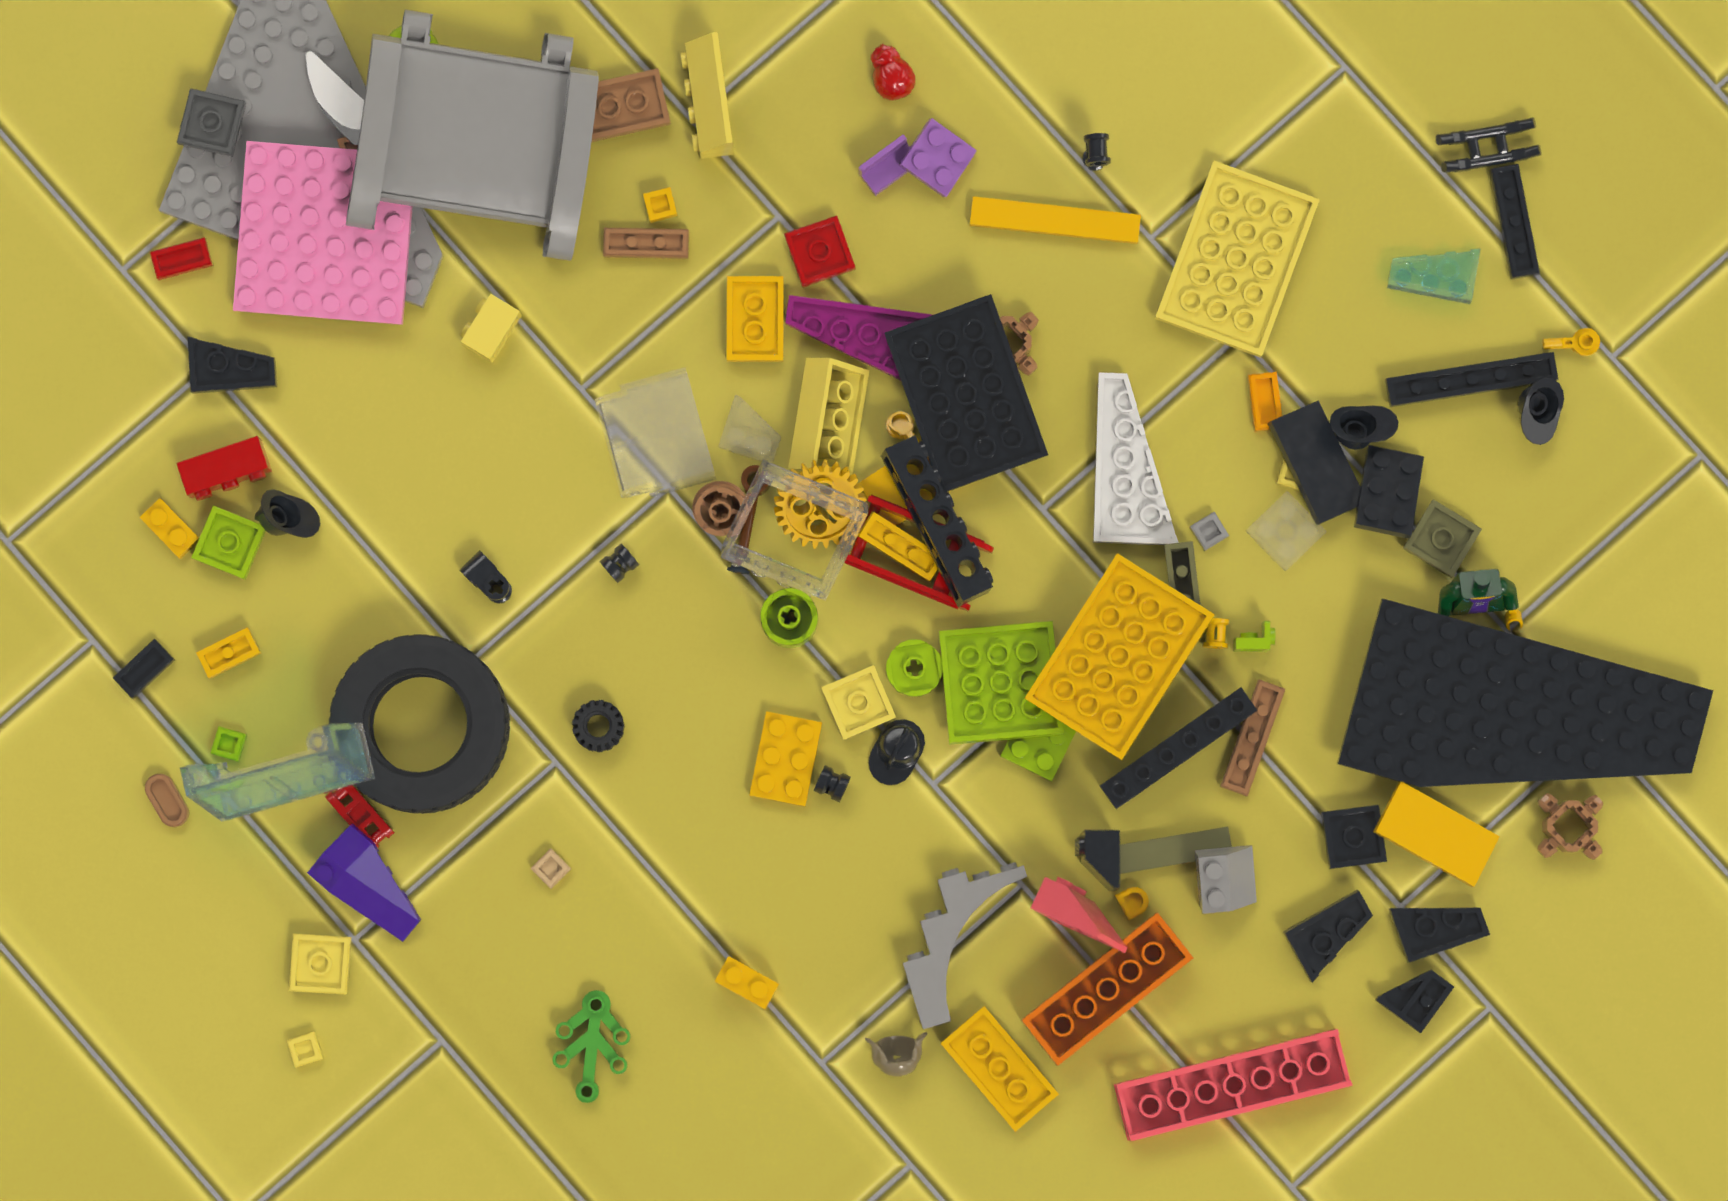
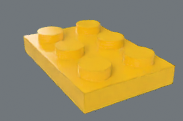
M727 276V362H783L784 276Z
M766 711L749 796L806 807L822 722Z

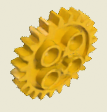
M824 459L822 466H817L816 461L812 460L811 468H807L804 463H801L802 471L799 473L791 469L793 478L783 477V483L786 487L777 486V492L780 496L774 497L775 505H777L774 507L775 516H778L776 518L778 525L783 526V533L785 535L791 533L790 536L793 542L800 538L803 547L808 541H811L813 549H816L819 542H823L824 547L828 548L830 540L839 545L838 537L840 536L848 540L847 531L852 530L856 532L857 526L855 522H863V517L860 513L866 512V506L863 502L867 500L865 493H862L864 490L862 483H857V475H850L847 466L840 471L838 462L829 467L827 459ZM821 483L829 484L824 489L817 488V486ZM805 487H809L819 503L815 504L813 496L806 489H804ZM798 500H806L803 505H794ZM838 503H846V505L840 509L834 508V506ZM821 505L826 506L827 512L835 519V521H831L828 518L826 512L824 511ZM815 520H823L819 525L811 524Z

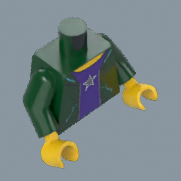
M1498 569L1460 572L1451 583L1444 586L1440 591L1438 614L1449 617L1508 610L1504 616L1506 628L1510 630L1509 624L1512 621H1518L1520 629L1523 627L1522 614L1517 610L1519 603L1516 586L1509 579L1500 577Z

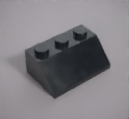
M1084 830L1075 839V856H1080V863L1108 891L1120 889V830Z

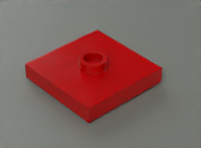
M837 215L784 233L802 288L856 270Z

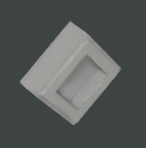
M1215 512L1190 526L1191 531L1204 551L1229 537Z

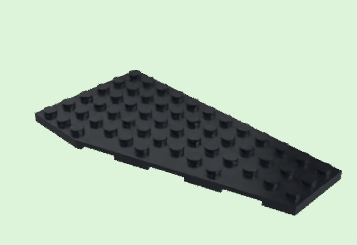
M1382 598L1337 764L1417 787L1689 774L1693 771L1714 690Z

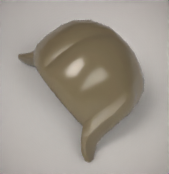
M927 1032L920 1034L916 1039L907 1036H889L880 1039L878 1042H874L869 1038H865V1040L871 1045L873 1063L882 1072L891 1076H904L913 1072L921 1059L922 1041L927 1036Z

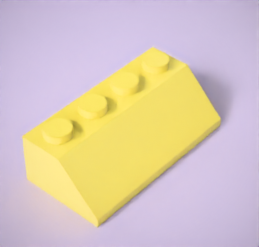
M712 32L685 43L686 52H681L682 67L689 70L690 79L684 80L686 96H692L693 107H688L690 124L696 123L697 134L692 135L694 151H700L701 159L734 155L718 32Z
M806 358L788 469L801 472V463H804L807 468H811L812 460L816 461L817 466H822L824 459H827L829 467L838 462L840 471L847 466L850 475L853 474L869 370L832 358Z

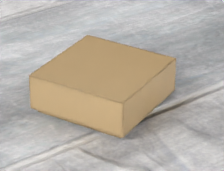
M553 849L545 853L530 868L550 889L571 870Z

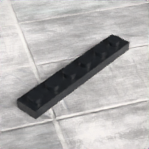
M1554 352L1390 377L1385 379L1389 407L1530 386L1538 379L1545 377L1555 379L1556 381L1559 379Z

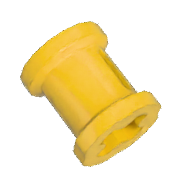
M1213 618L1206 628V640L1202 643L1203 648L1228 649V644L1225 641L1226 625H1229V619ZM1215 628H1217L1216 640L1214 639Z

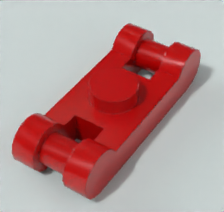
M345 778L340 782L341 786L334 792L330 791L325 798L349 826L354 824L378 848L380 847L379 843L385 837L389 839L395 832L356 787ZM349 794L353 801L345 807L341 800ZM374 822L378 829L370 835L365 829Z

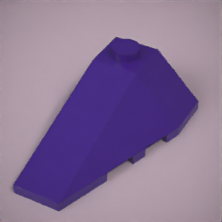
M351 824L322 853L307 873L329 893L403 942L418 925L421 918L405 892L399 889L391 876L393 873L389 866L386 867L377 853L379 850L375 843L354 824Z

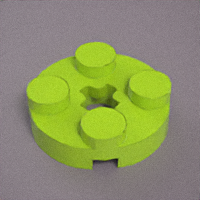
M918 639L906 640L898 644L891 651L886 663L887 678L898 693L909 697L924 696L938 686L943 674L942 658L939 652L930 644H927V642ZM912 660H916L917 665L923 666V670L918 672V676H913L912 672L906 671V667L911 665Z

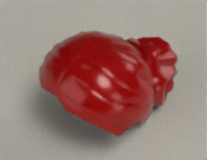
M880 44L870 56L874 67L873 80L875 89L884 99L893 101L904 98L915 87L916 76L910 65L900 58V54L893 46Z

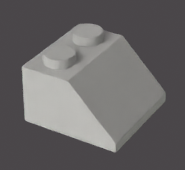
M1252 845L1195 850L1199 907L1203 914L1233 911L1257 902Z

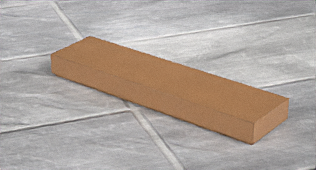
M1258 679L1251 698L1258 711L1243 721L1220 787L1246 797L1248 796L1285 688Z

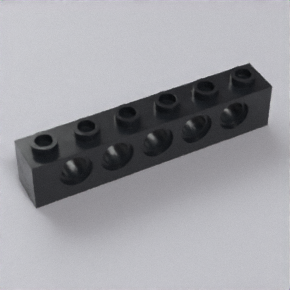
M914 435L886 448L881 458L954 601L960 607L987 594L993 588V577L987 567L983 568L979 560L980 552L974 542L970 543L966 535L967 527L964 520L955 514L951 495L947 491L944 492L939 483L941 482L940 474L935 466L931 467L927 459L928 451L922 441L918 442ZM913 464L917 466L920 474H910L907 470V465ZM926 489L930 491L933 499H923L920 496V490ZM933 515H941L945 519L946 524L943 526L937 525L933 521ZM946 540H954L958 544V550H949L946 546ZM959 565L968 566L971 570V576L962 575L959 571Z
M1240 687L1101 784L1100 788L1114 808L1118 809L1258 710L1242 687Z

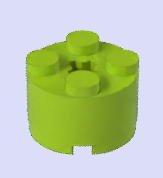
M794 588L779 590L765 600L761 609L760 617L763 631L771 642L780 647H801L816 632L818 626L816 606L810 596L801 590ZM790 611L794 612V618L797 621L786 625L785 619L782 617L783 614L788 615Z

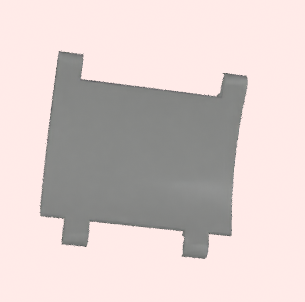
M406 9L403 15L401 38L372 34L364 105L346 226L375 230L377 207L380 201L547 227L543 245V257L571 261L587 177L599 80L596 70L570 66L573 37L545 33L542 43L541 61L430 43V27L433 14Z

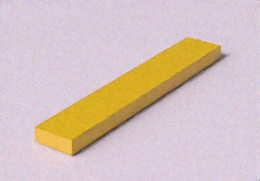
M973 196L970 226L1138 244L1141 215Z

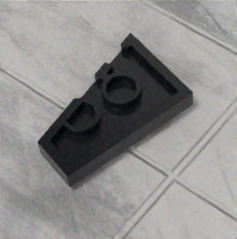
M1355 890L1283 931L1310 982H1314L1323 968L1333 961L1337 956L1336 954L1348 941H1351L1373 914L1360 891Z

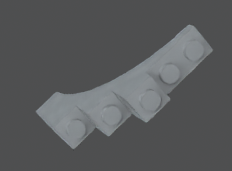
M1016 862L1000 867L1001 873L990 876L989 871L972 875L974 881L968 882L966 872L959 873L958 868L942 872L943 878L937 881L947 913L942 914L941 909L924 914L926 920L920 921L930 955L925 956L924 952L920 951L907 955L908 961L903 963L922 1029L951 1021L946 1000V975L950 954L958 934L971 914L988 897L1003 887L1027 877L1024 866L1017 867Z

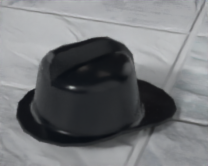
M1547 377L1538 379L1532 386L1523 390L1519 396L1518 410L1521 414L1522 432L1526 439L1533 444L1542 445L1547 443L1556 431L1564 403V392L1560 383L1555 379Z
M1374 405L1341 407L1336 409L1330 417V426L1336 434L1338 442L1353 450L1363 449L1371 442L1389 439L1396 433L1399 424L1397 416L1390 409Z
M275 489L267 490L262 495L261 506L254 517L255 520L260 522L266 532L274 536L291 534L297 537L308 538L314 536L320 528V518L314 507L300 498Z
M903 719L895 720L883 729L868 760L869 770L877 781L886 785H897L909 777L925 746L924 734L920 727L912 721Z

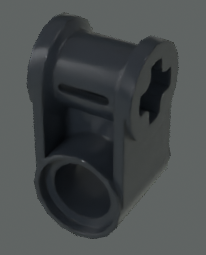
M480 550L460 569V572L492 602L498 604L505 603L511 597V585ZM493 585L501 586L503 592L501 594L494 593Z

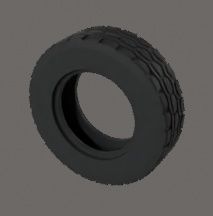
M422 634L404 635L375 645L374 648L367 650L344 673L345 676L340 680L335 690L336 693L332 698L329 711L331 712L329 717L330 741L336 760L346 777L370 799L397 811L415 814L436 813L463 804L474 797L476 793H479L489 783L490 779L494 777L501 761L504 759L509 741V708L497 678L489 667L470 650L456 642L438 636ZM416 677L434 678L450 685L460 696L467 715L465 738L457 753L442 766L424 772L405 771L392 765L379 750L373 729L375 712L383 696L398 683Z

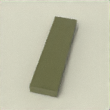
M1227 826L1121 844L1120 874L1196 861L1195 850L1232 847L1229 828Z

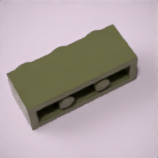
M1193 541L1164 544L1169 586L1200 605Z

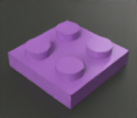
M930 118L899 166L942 197H947L977 150L933 118Z

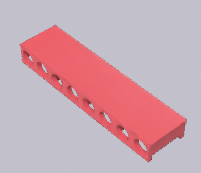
M1333 1029L1113 1085L1127 1140L1134 1141L1352 1086V1082L1347 1070L1338 1029Z

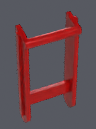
M871 494L867 500L870 506L861 528L871 512L879 514L880 509L913 523L914 521L908 509ZM933 520L937 525H940V526L945 525V524H942V523H940V522H937V521ZM966 533L970 543L974 542L979 550L992 554L994 547L984 543V540ZM858 536L851 554H846L844 557V563L956 610L959 608L969 611L971 605L968 603L960 607L957 606L953 597L948 595L950 591L940 571L933 587L929 588L861 560L867 542ZM951 540L948 549L957 551L958 544Z

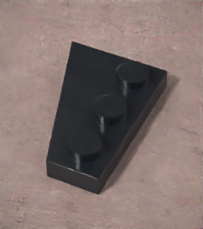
M187 336L192 394L277 387L276 359L274 357L234 349Z
M1388 908L1407 963L1490 935L1481 908Z

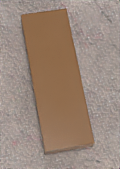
M604 228V257L688 259L689 229Z

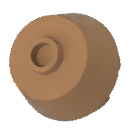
M715 481L706 484L696 493L692 504V511L696 522L704 531L715 536H725L737 531L744 525L749 514V503L744 492L736 485L725 481Z

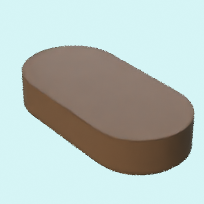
M152 775L146 781L145 792L158 816L167 826H182L188 820L189 808L175 783L167 775Z

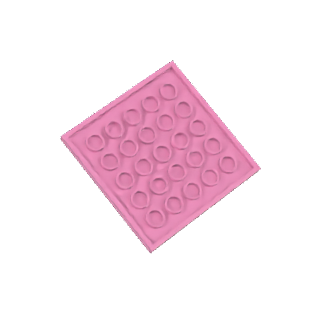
M246 141L233 311L403 325L413 206L380 201L376 211L375 230L346 226L357 150Z

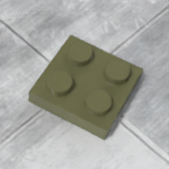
M1433 499L1403 549L1452 578L1482 529Z

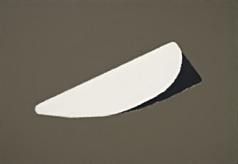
M307 52L308 77L316 100L333 125L351 143L357 145L364 100L313 52Z

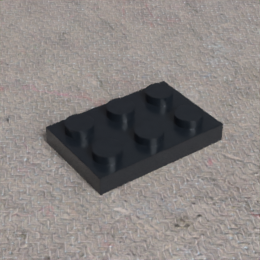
M1368 445L1354 528L1410 539L1424 456Z

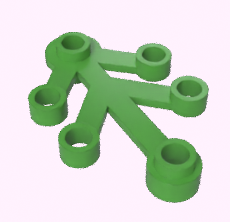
M598 990L587 993L582 1001V1010L567 1022L557 1025L556 1035L560 1039H569L573 1035V1030L589 1019L588 1031L564 1051L556 1052L552 1059L553 1064L557 1068H565L573 1057L586 1048L583 1080L576 1087V1096L584 1103L593 1102L599 1095V1087L594 1082L598 1049L610 1063V1069L613 1073L622 1074L628 1067L627 1061L623 1057H619L600 1033V1022L602 1020L611 1030L613 1040L618 1045H625L630 1041V1032L622 1028L609 1012L611 1001L608 995ZM595 999L600 1000L602 1003L601 1008L597 1011L591 1008V1002ZM563 1025H567L570 1029V1033L567 1036H562L559 1033V1029ZM619 1031L626 1032V1041L619 1042L616 1035ZM559 1054H564L567 1058V1062L564 1065H559L556 1062ZM616 1060L623 1061V1070L617 1071L614 1069L613 1064ZM584 1086L592 1088L591 1096H583L582 1088Z

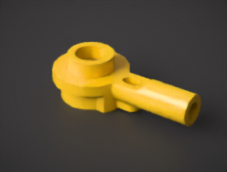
M1582 328L1575 332L1572 337L1545 338L1542 341L1543 350L1571 348L1573 352L1581 356H1589L1594 354L1600 347V338L1593 329Z
M898 411L888 418L886 427L888 433L893 438L906 440L915 435L913 433L914 420L908 413Z

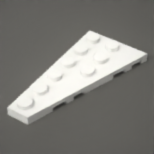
M1098 373L1093 543L1147 545L1179 543L1127 373Z

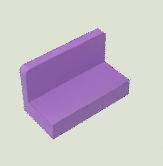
M904 134L858 168L859 176L875 196L908 173L899 166L910 149Z

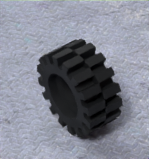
M591 700L589 703L581 705V708L575 712V717L572 720L573 734L578 743L589 751H609L623 737V730L625 728L623 717L619 710L610 702ZM595 715H602L609 721V730L602 737L592 736L587 729L588 721Z

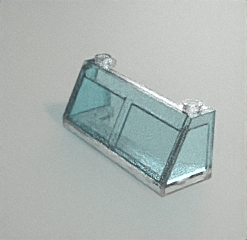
M362 723L328 724L315 728L307 737V751L230 772L227 769V762L206 765L191 764L181 767L180 772L186 796L220 821H229L373 780L375 776Z

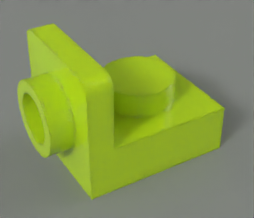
M1264 621L1262 623V638H1258L1257 633H1240V638L1233 640V651L1268 652L1270 645H1275V628H1270V621Z

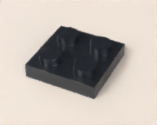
M1379 805L1321 812L1329 869L1387 862L1384 838L1373 832L1381 817Z

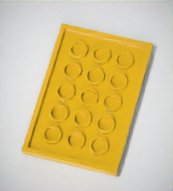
M1117 553L1027 693L1025 699L1120 760H1123L1215 614Z

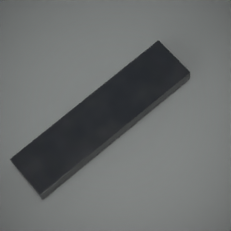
M1519 164L1491 168L1489 170L1510 278L1512 280L1539 275L1540 270Z

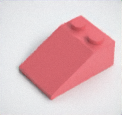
M1047 877L1044 878L1031 905L1032 910L1062 926L1121 952H1126V945L1096 903L1085 897L1087 891L1074 886L1073 883L1057 877L1056 881Z

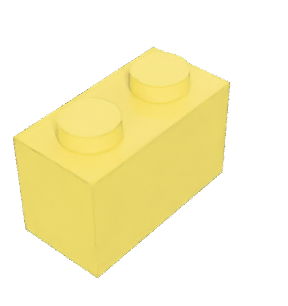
M490 294L488 299L483 298L475 310L478 315L473 323L468 322L465 325L460 336L463 338L461 343L464 347L493 363L522 315L519 310Z

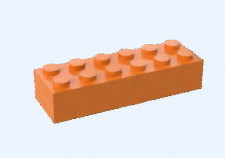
M1158 912L1122 939L1127 947L1125 953L1111 948L1021 1019L1022 1023L1056 1066H1059L1193 959V956Z

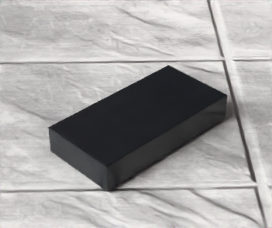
M153 639L113 679L134 699L170 666L175 659L156 639Z

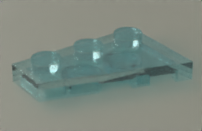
M1471 249L1469 252L1456 253V251L1445 252V254L1427 256L1426 254L1393 258L1387 288L1471 304L1480 249Z

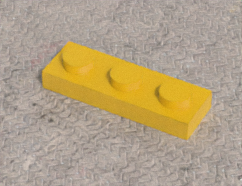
M871 512L857 536L920 577L931 581L938 567L927 546L877 513Z

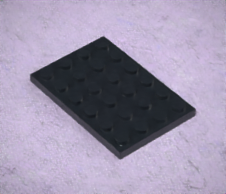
M992 294L884 333L921 439L928 451L931 467L935 466L941 477V482L939 483L944 492H949L1049 456Z

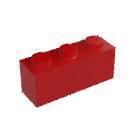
M258 436L176 463L187 496L191 499L196 498V501L211 497L212 492L223 489V491L236 489L239 487V482L248 479L250 482L260 481L266 478V473L272 472L262 439Z

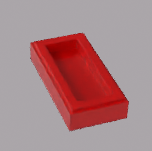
M205 237L150 252L158 281L213 266Z

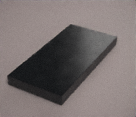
M1319 400L1268 423L1316 526L1357 508L1360 485L1335 433L1331 429Z

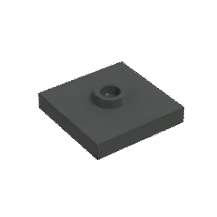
M190 88L177 144L233 157L246 101Z

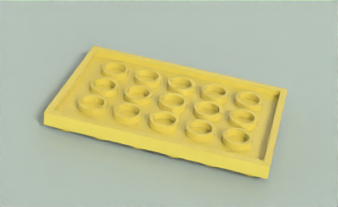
M1213 161L1155 319L1261 358L1320 199Z

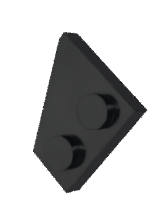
M1428 970L1379 995L1375 1001L1418 1033H1422L1454 986L1433 970Z

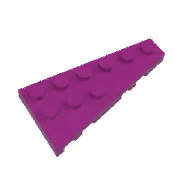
M789 295L785 325L901 381L884 333L932 316V314Z

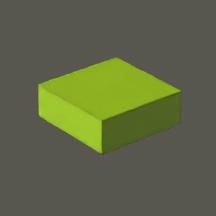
M218 726L210 754L239 762L247 734Z

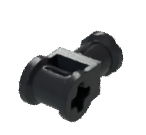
M1093 133L1084 136L1086 151L1083 153L1082 160L1089 170L1098 171L1103 166L1111 163V158L1107 154L1109 134Z

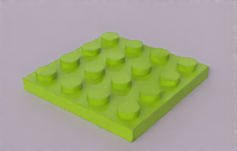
M1053 621L939 631L949 745L1064 734L1062 722L1025 699L1055 651Z

